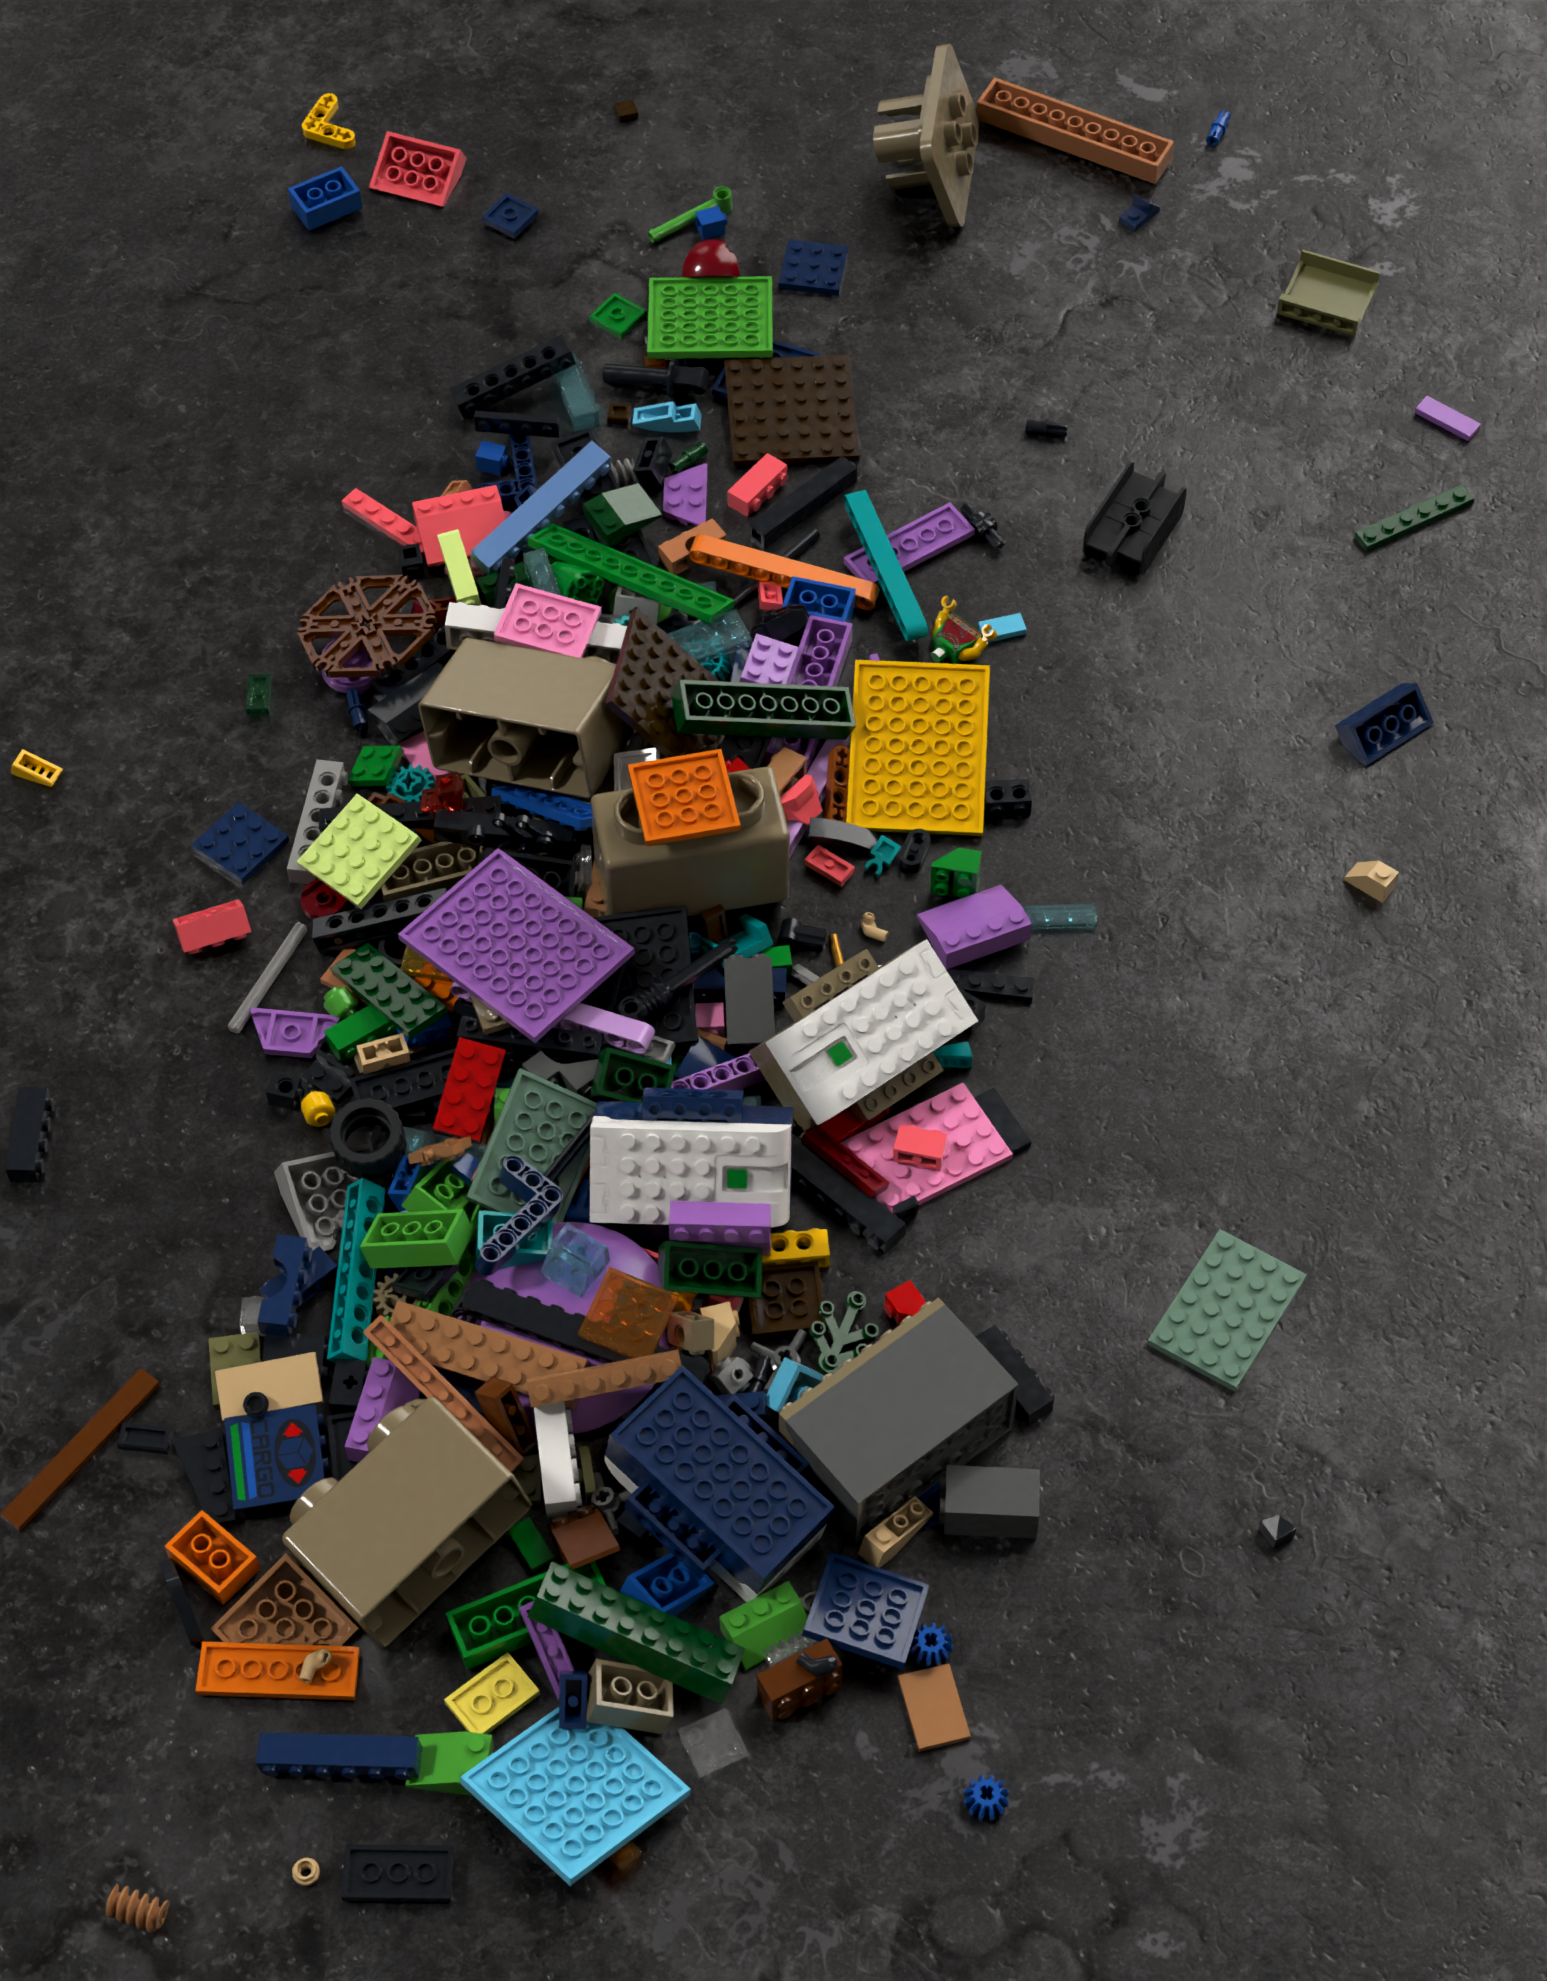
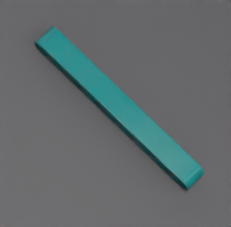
M866 490L844 495L845 508L905 640L908 642L928 636L929 631L926 620Z

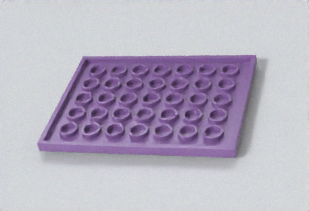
M499 848L398 934L400 941L534 1043L542 1038L635 954V950L631 945Z

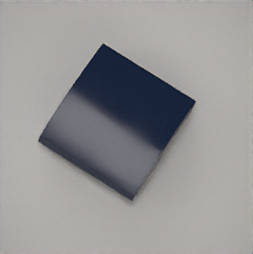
M699 1037V1042L692 1044L673 1078L678 1080L730 1061L736 1057Z

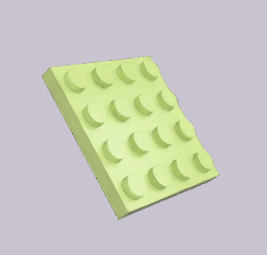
M356 794L297 860V863L362 909L422 840L413 831L359 794Z

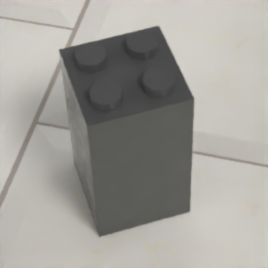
M754 954L752 958H743V955H730L729 959H724L728 1051H749L775 1035L772 957H767L766 954Z
M947 1465L946 1475L941 1474L939 1525H944V1535L1037 1539L1040 1469Z

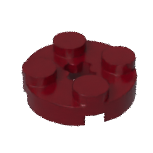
M319 879L307 884L301 893L302 910L312 920L344 912L348 906L346 898ZM320 898H329L325 903H320L319 900Z

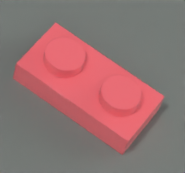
M759 582L760 609L767 612L771 609L777 610L782 608L781 586Z
M817 845L804 859V865L840 887L855 872V866L820 845Z

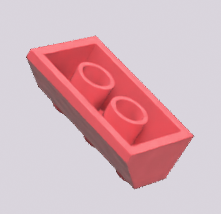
M239 899L172 919L184 953L189 952V954L200 952L202 947L211 945V947L223 945L225 943L224 940L230 938L234 940L247 937V933L251 932L244 906Z

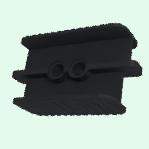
M1130 461L1095 512V515L1089 521L1084 534L1083 553L1088 554L1091 548L1107 554L1106 565L1112 567L1118 556L1122 555L1141 563L1140 572L1145 573L1168 536H1170L1177 522H1179L1180 517H1182L1187 488L1182 487L1178 494L1163 488L1166 473L1160 471L1154 480L1134 472V462Z

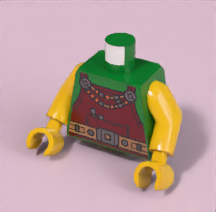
M944 596L941 600L944 608L943 611L939 612L935 620L931 635L934 649L931 653V658L936 663H941L944 659H947L952 664L977 659L988 645L987 641L996 639L997 631L993 629L988 634L992 626L986 624L983 626L981 633L956 614H948L949 611L956 608L957 604L953 599L951 605L946 606L949 597Z

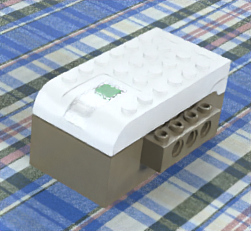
M926 939L895 956L880 967H878L868 949L851 957L783 1001V1005L794 1022L748 1052L782 1106L793 1107V1120L800 1133L825 1122L849 1107L861 1123L869 1121L944 1071L932 1051L978 1022V1019Z

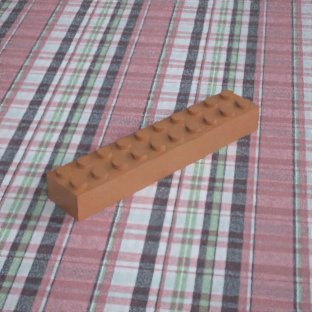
M995 77L977 101L978 120L1153 184L1158 182L1173 158L1174 141Z

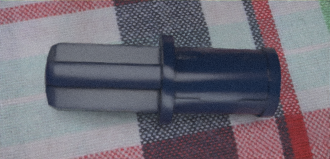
M349 689L347 691L348 713L352 716L354 730L363 731L368 727L364 713L366 708L361 702L359 691L357 689Z

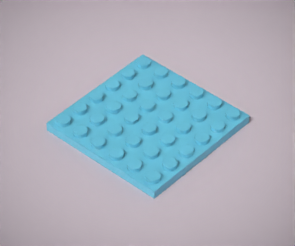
M557 1707L460 1777L461 1785L570 1886L689 1797L691 1789L622 1727L587 1722V1708L586 1729H559V1707Z

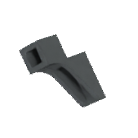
M540 1051L524 1062L522 1067L523 1070L556 1085L560 1082L569 1091L587 1098L591 1093L598 1059L561 1064L549 1059Z

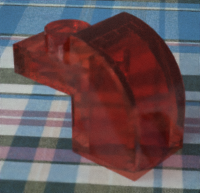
M452 772L437 775L435 787L422 790L421 810L424 814L436 812L437 809L459 811L463 807L464 780L459 773Z

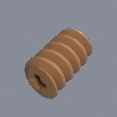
M117 1884L108 1898L106 1916L110 1919L116 1917L119 1922L126 1920L129 1926L136 1924L138 1929L146 1927L149 1933H154L159 1929L166 1918L169 1901H164L160 1907L158 1906L159 1897H155L149 1903L148 1893H145L139 1899V1890L136 1889L130 1896L129 1886H125L119 1892V1885Z

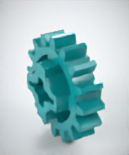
M412 764L409 765L408 769L402 766L399 773L395 771V777L391 779L390 785L386 786L388 793L407 802L429 801L428 794L436 789L435 779L428 768L422 769L421 765L413 768Z

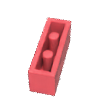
M767 453L727 491L728 506L749 517L760 508L766 499L771 498L780 486L787 482V464Z

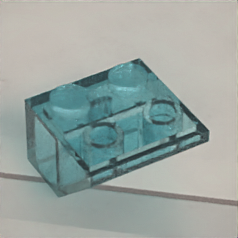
M566 1223L552 1241L540 1273L582 1298L610 1262L608 1247Z

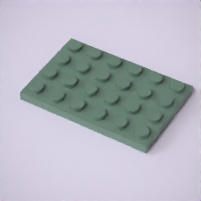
M519 1068L465 1199L490 1211L517 1213L527 1203L499 1181V1173L504 1159L510 1155L519 1156L541 1174H544L596 1110L597 1103ZM590 1139L554 1182L562 1190L563 1199L557 1214L553 1217V1223H562L590 1154Z
M1219 1229L1148 1339L1147 1345L1236 1392L1304 1284L1307 1274Z

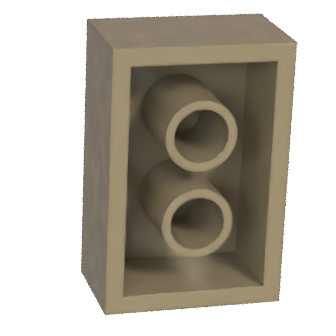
M596 1659L587 1674V1722L663 1734L673 1718L672 1682L634 1665Z

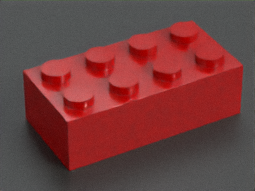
M459 1037L434 1122V1135L445 1138L456 1136L459 1139L470 1136L472 1145L480 1147L505 1060L506 1050Z

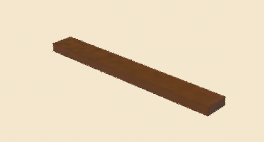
M140 1368L0 1513L1 1518L21 1532L122 1426V1422L125 1423L160 1386L159 1381Z

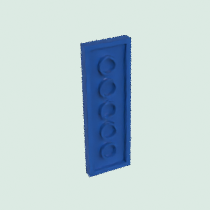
M515 784L492 788V796L501 795L503 804L515 805L516 809H526L530 811V814L542 815L547 820L559 821L560 825L573 826L577 831H586L588 827H592L591 804L561 793Z

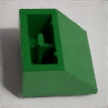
M957 848L932 862L930 893L959 898L976 894L980 881L982 851Z

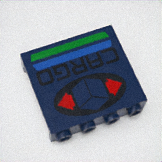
M316 1404L271 1410L257 1418L251 1417L248 1414L224 1418L233 1510L237 1520L247 1519L246 1510L296 1502L309 1487L325 1479V1473L330 1472L328 1457L323 1458L322 1451L327 1450L326 1437L320 1434V1428L324 1427L323 1413L317 1412Z

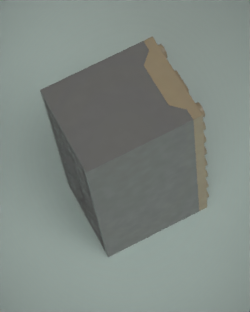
M938 1297L933 1302H926L914 1316L909 1315L904 1318L900 1326L893 1331H886L874 1345L869 1344L864 1347L856 1358L846 1360L834 1374L829 1373L824 1376L816 1387L806 1389L794 1403L789 1402L784 1405L779 1413V1436L809 1463L803 1478L835 1506L830 1517L856 1546L863 1541L866 1534L887 1519L888 1513L901 1508L913 1497L918 1498L940 1482L941 1474L946 1475L947 1465H965L1009 1432L1013 1427L1019 1384Z

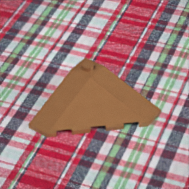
M286 1553L211 1627V1630L223 1642L293 1645L330 1644V1646H342L359 1629L291 1553Z

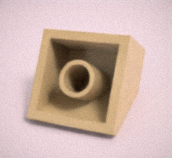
M730 1302L700 1308L701 1315L714 1319V1349L707 1350L713 1373L718 1369L716 1365L722 1359L731 1356L737 1347L736 1337L740 1336L738 1313L736 1310L732 1311Z

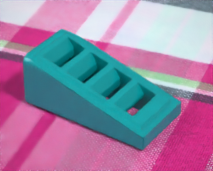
M968 1042L941 1046L932 1051L942 1067H972L973 1057Z

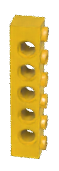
M812 1228L808 1231L796 1232L788 1230L783 1233H771V1256H762V1267L818 1261L819 1268L830 1267L827 1229ZM806 1246L808 1249L802 1250L799 1247ZM777 1248H782V1249H784V1250L781 1251V1252L775 1251V1249H777Z

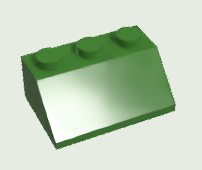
M441 1161L413 1188L401 1206L408 1212L463 1209L470 1202L465 1199L470 1185L449 1170L455 1161Z
M789 1581L719 1616L720 1629L726 1640L745 1648L740 1661L745 1672L809 1639L802 1636L808 1617L802 1602Z

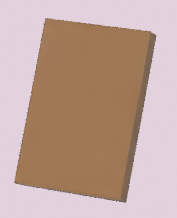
M949 1663L898 1675V1681L919 1752L970 1740L971 1735Z

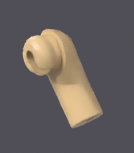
M870 912L864 913L860 922L864 934L870 938L885 942L888 937V931L877 928L874 914Z
M320 1649L307 1655L299 1680L303 1683H311L315 1671L326 1666L331 1661V1652L328 1649Z

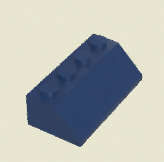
M1401 683L1334 726L1343 746L1364 766H1367L1434 722L1418 684Z

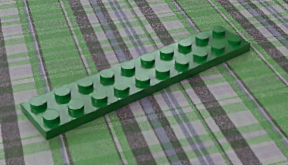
M553 523L528 538L527 546L534 548L538 552L553 556L556 560H562L593 571L600 577L607 579L610 583L619 584L626 587L629 591L640 593L648 599H654L661 602L664 606L673 607L680 610L683 614L694 616L705 623L713 622L734 606V600Z

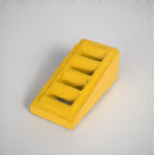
M23 749L11 767V774L49 787L54 785L63 771L62 768ZM41 769L45 770L42 775L39 774ZM52 772L53 775L51 776V778H47L46 776L48 775V773Z

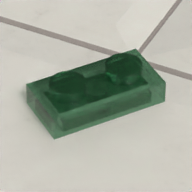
M249 674L246 704L247 715L270 714L271 674Z

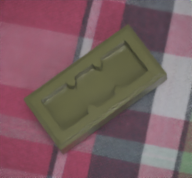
M582 1446L579 1447L581 1468H578V1483L584 1484L586 1503L590 1504L591 1496L596 1491L589 1447Z

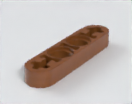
M844 745L833 748L828 755L824 819L846 822L850 764V750ZM835 772L840 773L842 776V783L835 779ZM834 793H837L840 796V804L834 801Z

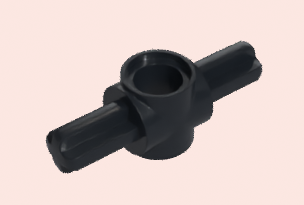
M965 502L960 510L975 529L974 537L976 539L988 540L995 549H1002L1006 541L997 532V522L994 516L989 512L986 514L982 511L978 512L971 503Z

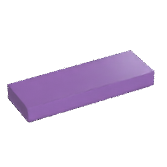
M1426 396L1415 409V413L1467 441L1471 440L1481 426L1477 421L1429 396Z

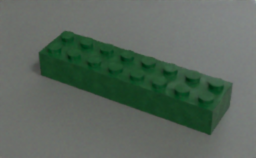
M679 680L671 692L677 733L847 740L856 727L849 687Z
M551 1562L527 1618L721 1705L732 1686L745 1649L554 1562Z

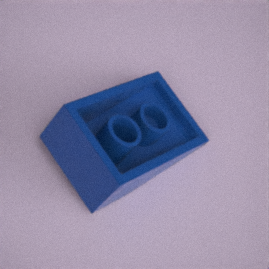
M669 1553L629 1575L620 1592L677 1617L709 1591L715 1583L707 1574L699 1580L672 1553Z

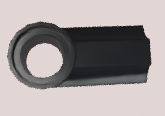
M786 918L781 925L778 944L780 946L789 945L790 949H794L798 945L823 949L826 929L802 925L797 919Z

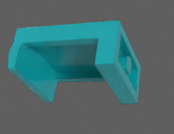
M747 913L738 917L743 930L716 944L705 937L699 939L701 943L700 951L704 955L727 939L734 938L736 943L730 947L736 945L738 950L734 955H743V958H749L773 945V941L767 925ZM724 962L719 964V966L724 968Z

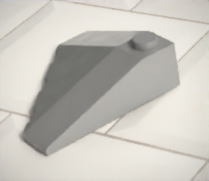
M372 1143L348 1148L358 1154L374 1152ZM334 1152L281 1163L274 1171L281 1196L300 1237L307 1238L308 1245L312 1250L319 1246L324 1252L332 1250L337 1242L334 1239L339 1230L343 1228L347 1186L360 1179L348 1175L346 1171L340 1168Z

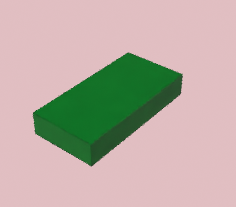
M530 1517L513 1525L507 1531L532 1573L555 1561L553 1554Z

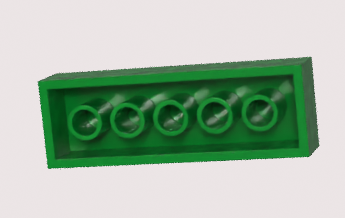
M595 1561L572 1570L606 1586ZM567 1564L562 1565L563 1567L570 1569V1567ZM547 1572L445 1613L448 1627L466 1670L501 1657L507 1652L511 1653L533 1644L518 1608L535 1600Z

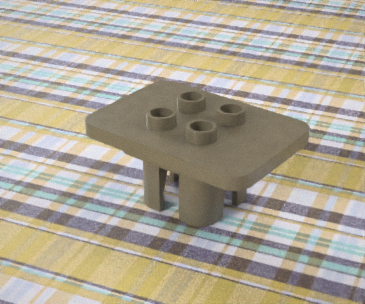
M951 44L936 46L932 73L926 78L924 94L883 100L878 105L877 113L879 116L919 115L920 119L875 126L873 144L879 164L895 161L898 162V165L923 162V165L908 171L886 175L887 184L891 191L932 185L948 227L955 228L962 227L965 222L974 158L978 144L979 120L954 49Z

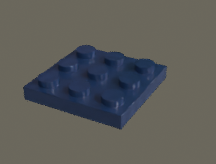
M789 239L779 279V289L839 296L849 246Z
M238 801L192 844V849L243 885L289 842V837Z

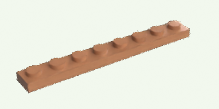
M382 1315L363 1331L376 1347L427 1398H437L510 1472L524 1460L496 1429Z

